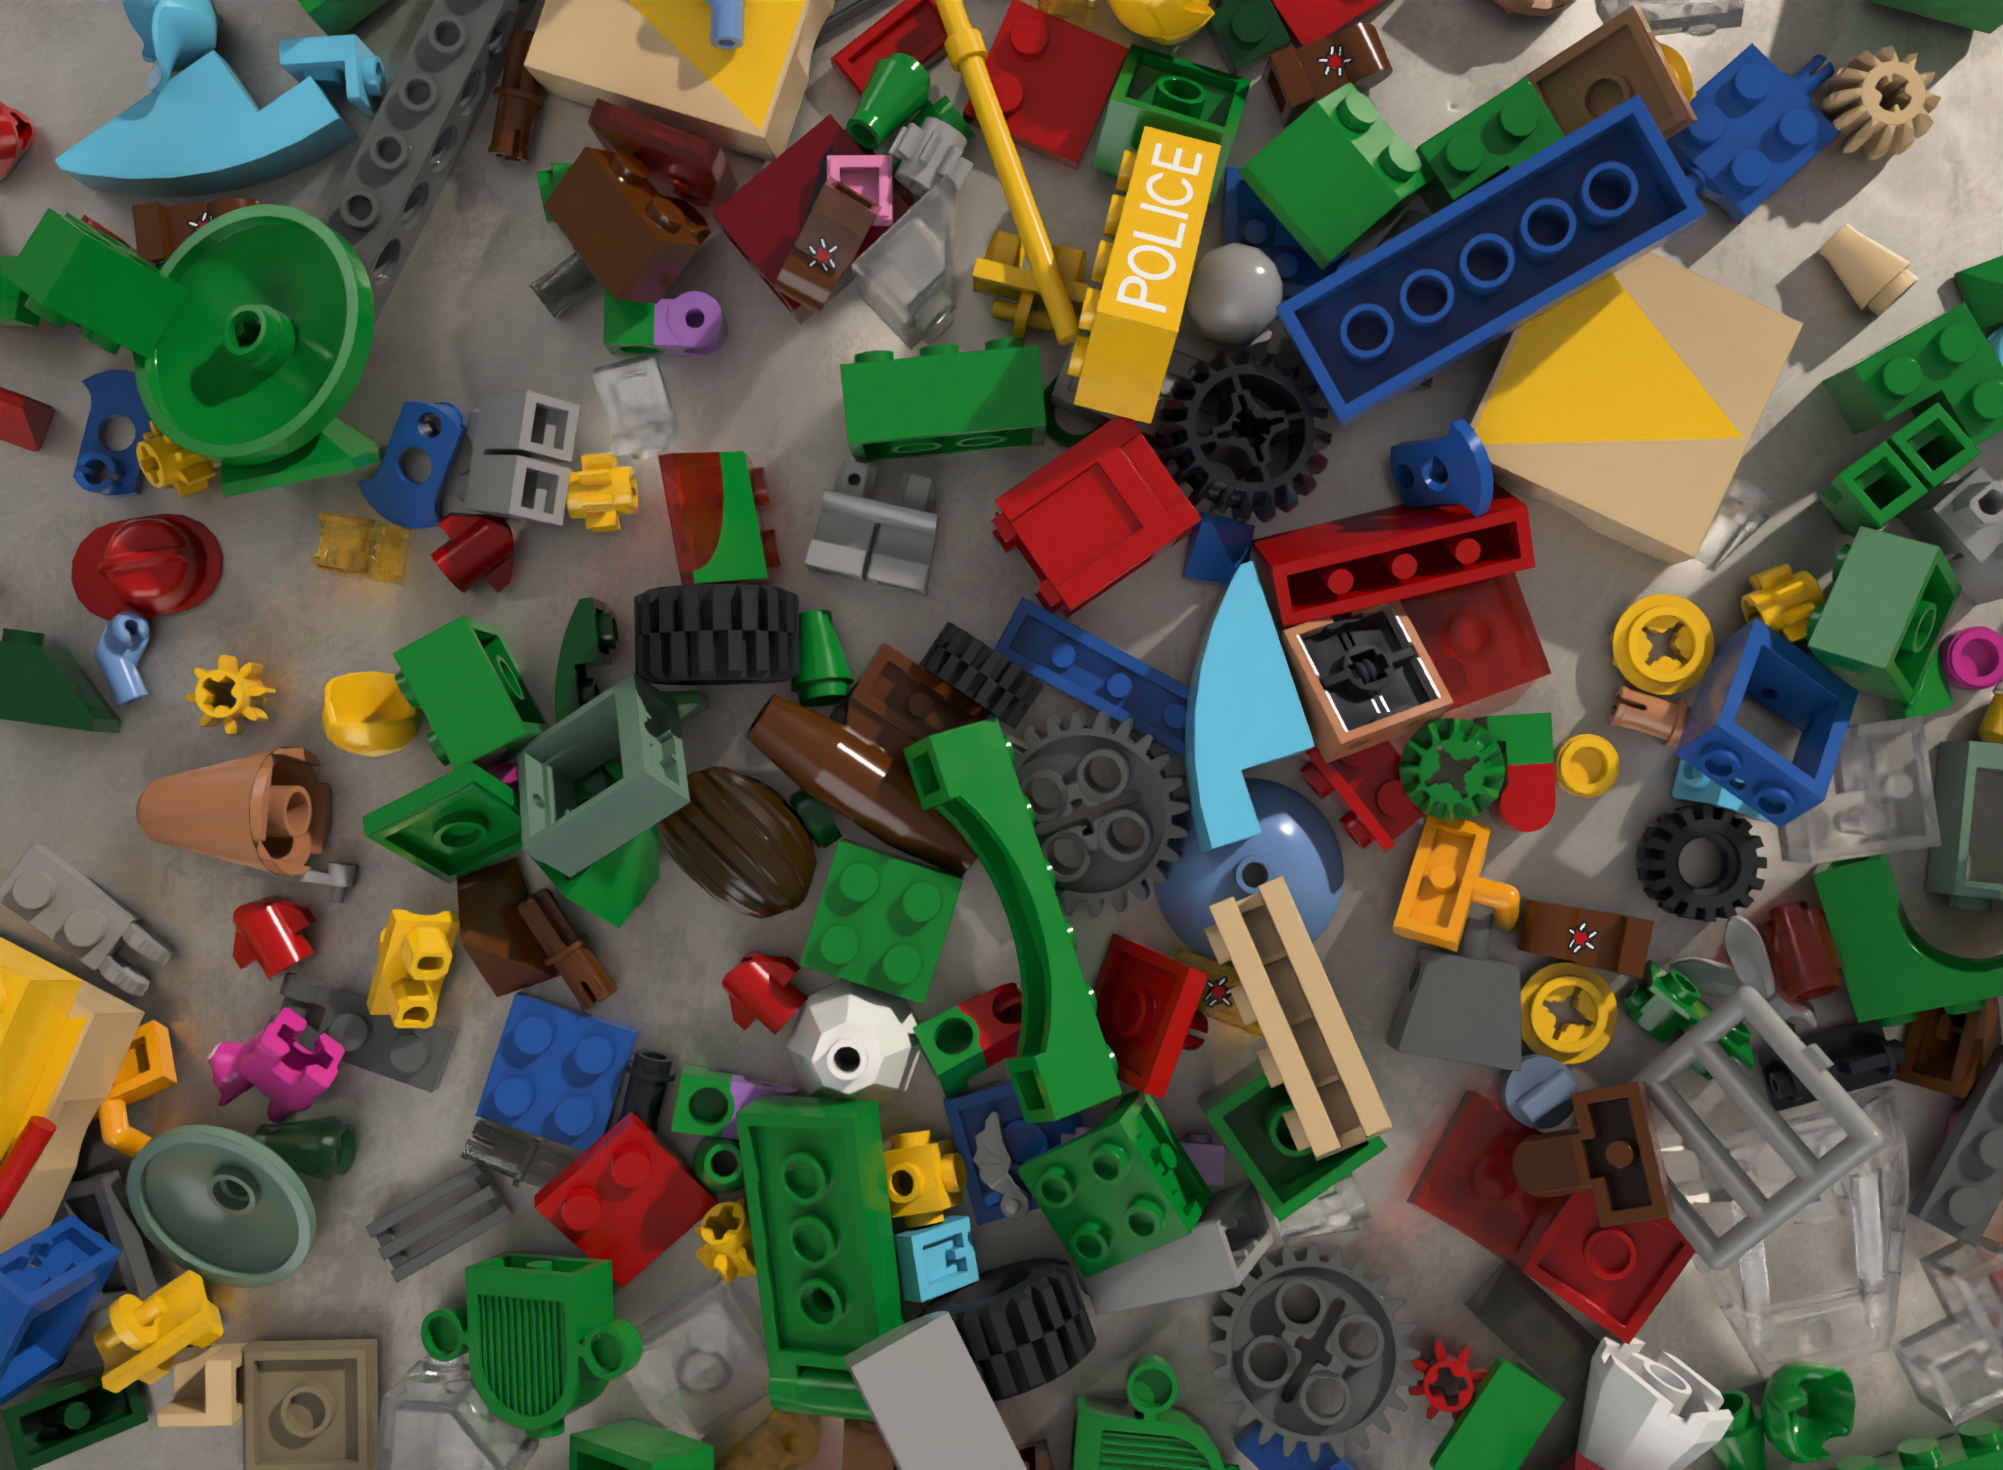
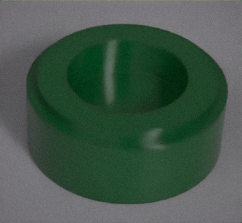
M801 788L789 795L790 799L788 801L798 814L818 848L822 847L825 849L842 838L838 827L822 802Z

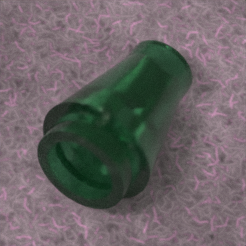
M337 1116L276 1125L262 1124L257 1128L253 1137L278 1153L294 1171L324 1181L332 1179L335 1175H345L351 1169L357 1151L355 1128L350 1123H342Z

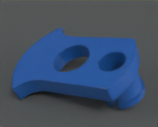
M108 370L94 374L81 381L91 395V408L73 478L76 479L83 489L92 493H101L113 497L139 495L142 491L145 475L137 459L136 447L140 441L144 440L143 433L151 431L149 421H152L142 403L137 388L135 372ZM119 417H128L133 422L136 430L134 441L127 449L113 451L106 443L105 430L112 420ZM107 467L108 472L118 475V480L105 478L101 482L100 475L102 470Z
M425 401L404 402L377 473L368 480L358 481L365 499L377 513L388 521L402 527L423 529L437 526L438 522L444 518L441 510V496L467 432L465 417L459 407L449 402L435 404ZM435 414L438 416L442 425L440 432L435 427L434 419L428 417V415ZM413 446L425 451L431 460V474L423 483L410 479L403 469V456Z
M1463 418L1450 423V429L1446 437L1402 442L1391 447L1390 463L1392 476L1398 493L1407 508L1461 504L1468 508L1475 518L1488 512L1494 488L1491 463L1481 439ZM1447 479H1448V485H1447V486H1445L1444 484H1442V483L1446 482Z

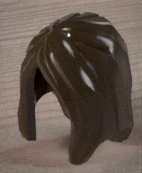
M711 766L701 771L689 773L687 781L690 803L655 824L665 849L675 863L711 897L737 913L763 919L799 907L807 898L817 860L810 834L794 809L770 785L764 784L750 776L740 775L727 767Z

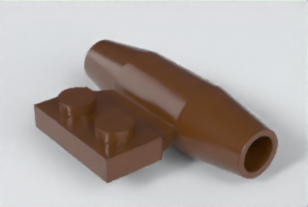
M886 643L879 645L846 697L844 725L778 695L773 694L752 722L745 738L803 791L892 848L958 876L964 875L970 869L978 856L965 838L935 808L923 811L903 749L930 735L986 720L990 715L988 711Z

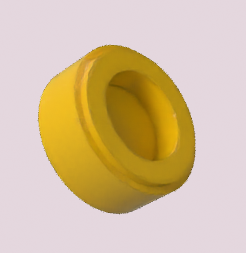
M1579 734L1564 739L1553 752L1555 783L1569 795L1576 797L1599 796L1614 785L1619 775L1620 762L1615 748L1610 742L1598 735Z

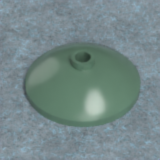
M211 1125L177 1126L151 1138L137 1153L129 1167L126 1182L127 1198L132 1214L142 1232L173 1263L186 1271L190 1269L201 1275L205 1280L239 1288H256L272 1285L292 1275L304 1262L314 1245L317 1230L316 1214L312 1200L303 1182L294 1169L278 1153L249 1135Z

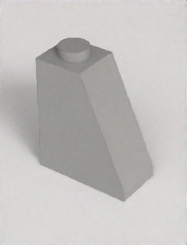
M1250 1181L1212 1193L1211 1200L1191 1234L1090 1277L1084 1276L1076 1265L1079 1285L1082 1291L1089 1295L1095 1315L1238 1287L1274 1241L1257 1189Z

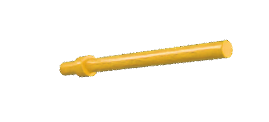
M935 0L948 36L944 42L952 69L956 72H961L1058 344L1068 345L1074 343L1076 336H1083V333L1078 328L1077 316L986 69L985 62L988 59V53L981 33L978 29L971 27L962 0Z

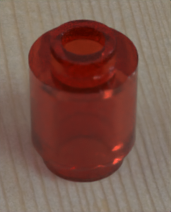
M1804 901L1787 903L1771 909L1768 912L1770 920L1761 924L1759 930L1777 986L1786 989L1790 1001L1811 1000L1840 990L1842 984L1839 974L1844 969L1831 936L1824 911L1821 909H1809L1807 902Z

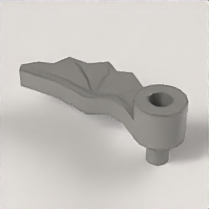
M329 861L326 872L310 869L306 874L295 876H279L243 866L242 875L332 886L330 902L343 903L345 887L354 886L356 865Z
M993 1111L986 1119L985 1130L975 1135L978 1150L972 1161L980 1168L979 1178L991 1189L1004 1194L1000 1204L1002 1213L1007 1218L1017 1220L1024 1217L1030 1211L1031 1198L1026 1191L1020 1189L1014 1183L1009 1171L1013 1159L1004 1142L1000 1114Z

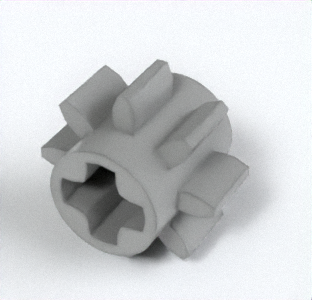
M926 117L921 127L910 122L908 128L904 126L901 128L888 152L893 158L901 161L894 174L895 179L911 192L932 201L937 200L942 190L950 195L953 190L959 192L974 166L972 162L961 157L968 143L967 139L954 127L933 117Z

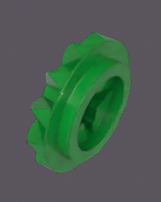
M1444 718L1424 725L1411 736L1403 749L1399 772L1405 795L1423 814L1452 822L1469 817H1477L1497 799L1505 776V764L1498 743L1486 729L1469 720ZM1442 745L1444 751L1450 753L1455 761L1464 758L1469 760L1475 756L1479 758L1470 763L1471 767L1463 772L1464 788L1467 793L1461 794L1459 788H1454L1449 780H1443L1439 783L1436 780L1427 784L1426 781L1433 778V774L1441 768L1440 753L1437 746Z

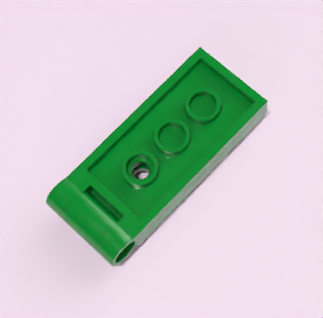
M762 1095L737 1111L736 1121L770 1374L768 1385L770 1403L777 1411L874 1422L842 1357L904 1324L877 1100Z

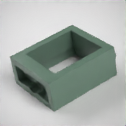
M634 672L517 749L523 851L530 854L535 860L544 862L569 878L690 803L678 703ZM621 753L623 778L577 807L575 782Z
M1979 741L1940 742L1925 892L1950 895V908L1991 912L1992 899L2003 901V884L1967 881L1966 871L1976 771L2003 774V744Z

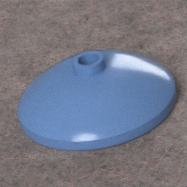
M1244 778L1262 833L1205 853H1201L1190 809L1175 815L1174 820L1185 823L1191 829L1187 837L1170 839V842L1183 852L1179 862H1169L1160 859V862L1170 876L1164 884L1154 881L1157 901L1166 921L1176 935L1194 951L1217 963L1218 961L1204 928L1216 924L1209 906L1233 896L1235 901L1259 892L1258 886L1249 887L1242 878L1243 869L1250 863L1257 862L1264 869L1265 877L1259 885L1283 876L1312 943L1327 928L1338 907L1343 887L1344 868L1342 853L1334 830L1322 812L1310 800L1283 784L1264 779ZM1232 961L1223 963L1224 965L1233 966Z

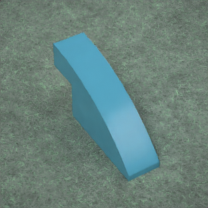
M212 50L168 80V83L162 90L152 91L54 160L62 171L88 188L146 197L201 196L240 190L284 177L326 158L356 140L359 136L331 96L311 76L262 108L238 72L216 51Z
M1253 561L1240 564L1222 589L1203 632L1190 680L1185 716V772L1191 805L1190 811L1201 853L1249 839L1262 833L1242 773L1303 754L1315 747Z

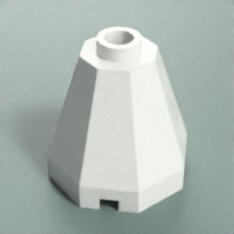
M840 979L807 995L808 999L801 1006L786 1048L809 1096L877 1100L878 1104L906 1092L921 1052V1046L913 1030V1027L919 1024L907 999L845 979ZM840 1048H854L858 1052L860 1060H855L852 1055L845 1056Z
M1617 1336L1603 1337L1591 1358L1576 1452L1604 1470H1683L1717 1444L1734 1418L1729 1409L1719 1410L1725 1401L1722 1394L1675 1356L1661 1350L1657 1363L1638 1354L1646 1344L1643 1341L1633 1338L1628 1345Z

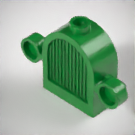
M502 1252L465 1267L467 1307L459 1303L444 1306L429 1313L421 1326L423 1346L434 1359L448 1362L469 1352V1367L473 1383L484 1404L500 1420L513 1427L525 1429V1435L535 1439L550 1438L562 1434L565 1431L564 1417L598 1398L611 1379H615L637 1366L642 1356V1341L635 1327L623 1319H614L612 1260Z
M1142 1356L1129 1366L1125 1375V1387L1129 1400L1080 1395L1075 1397L1069 1470H1240L1239 1464L1223 1463L1215 1438L1208 1427L1197 1416L1188 1410L1173 1405L1178 1396V1381L1170 1363L1159 1356Z

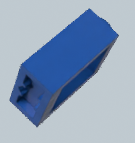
M1754 618L1714 648L1712 662L1706 669L1674 754L1781 828L1825 801L1859 691L1763 622ZM1745 692L1802 732L1792 763L1734 722ZM1735 778L1741 779V780H1743L1745 783L1737 782V781H1735L1734 779H1735Z
M72 1214L0 1254V1406L63 1365L121 1254L120 1250ZM27 1264H33L36 1268L29 1267Z

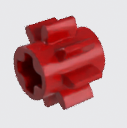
M1435 1339V1355L1429 1361L1422 1356L1412 1360L1413 1366L1418 1371L1424 1373V1379L1418 1380L1417 1386H1409V1395L1418 1396L1425 1394L1429 1401L1426 1418L1429 1420L1435 1417L1438 1411L1441 1410L1451 1412L1453 1420L1456 1421L1462 1412V1408L1470 1402L1472 1395L1476 1391L1473 1389V1383L1482 1382L1488 1373V1369L1484 1367L1471 1369L1467 1362L1471 1351L1469 1344H1464L1457 1354L1446 1352L1441 1339ZM1450 1367L1454 1377L1465 1376L1466 1379L1458 1383V1394L1447 1395L1443 1386H1432L1431 1383L1438 1380L1439 1368Z

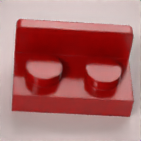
M1315 741L1314 748L1298 755L1305 763L1298 770L1304 781L1320 799L1323 800L1329 794L1345 813L1338 820L1340 825L1362 850L1370 844L1375 851L1387 852L1395 845L1393 841L1395 838L1425 815L1404 793L1399 772L1401 756L1389 741L1329 763H1325Z

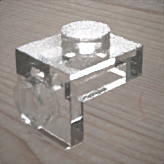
M656 352L594 368L592 376L612 433L611 447L614 456L619 457L631 454L632 459L641 460L665 452L669 448L668 443L677 440L678 422Z

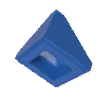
M1202 511L1199 513L1202 520L1191 528L1192 532L1189 534L1182 577L1225 585L1240 564L1249 562L1255 526L1247 523L1236 525L1233 519L1222 516L1219 520H1211L1209 512Z

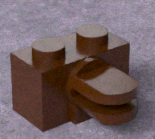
M585 146L543 207L614 299L658 304L711 233L709 225L704 217L685 200L659 194L647 179L649 177L647 167L631 153L624 150L611 152Z
M1645 1081L1571 1093L1578 1126L1571 1129L1529 1136L1516 1148L1513 1156V1172L1518 1183L1527 1193L1540 1198H1549L1581 1192H1593L1600 1227L1666 1218L1675 1212Z

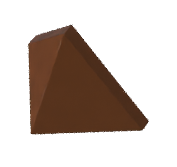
M520 856L471 872L457 879L460 943L496 997L560 976L554 964L547 967L544 963L548 955L518 912V905L532 895Z
M1998 997L1986 999V1007L1964 1014H1946L1944 1007L1917 1012L1918 1019L1910 1022L1904 1045L1906 1061L1904 1064L1899 1065L1896 1080L1965 1098L1983 1072L1997 1044L2002 1043Z

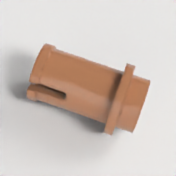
M1620 686L1611 705L1612 708H1616V712L1611 711L1609 713L1608 724L1661 738L1662 745L1670 748L1675 743H1679L1692 708L1687 707L1686 699L1677 698L1673 703L1630 690L1625 686Z

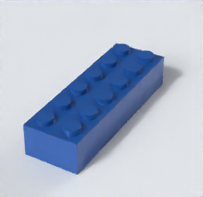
M1637 94L1276 306L1277 318L1341 430L1690 230L1707 212L1643 100Z

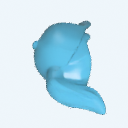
M122 0L129 22L143 41L142 58L146 62H153V67L146 81V86L149 90L155 92L162 90L168 83L171 72L184 70L210 51L215 50L218 28L222 26L223 19L217 14L212 0Z

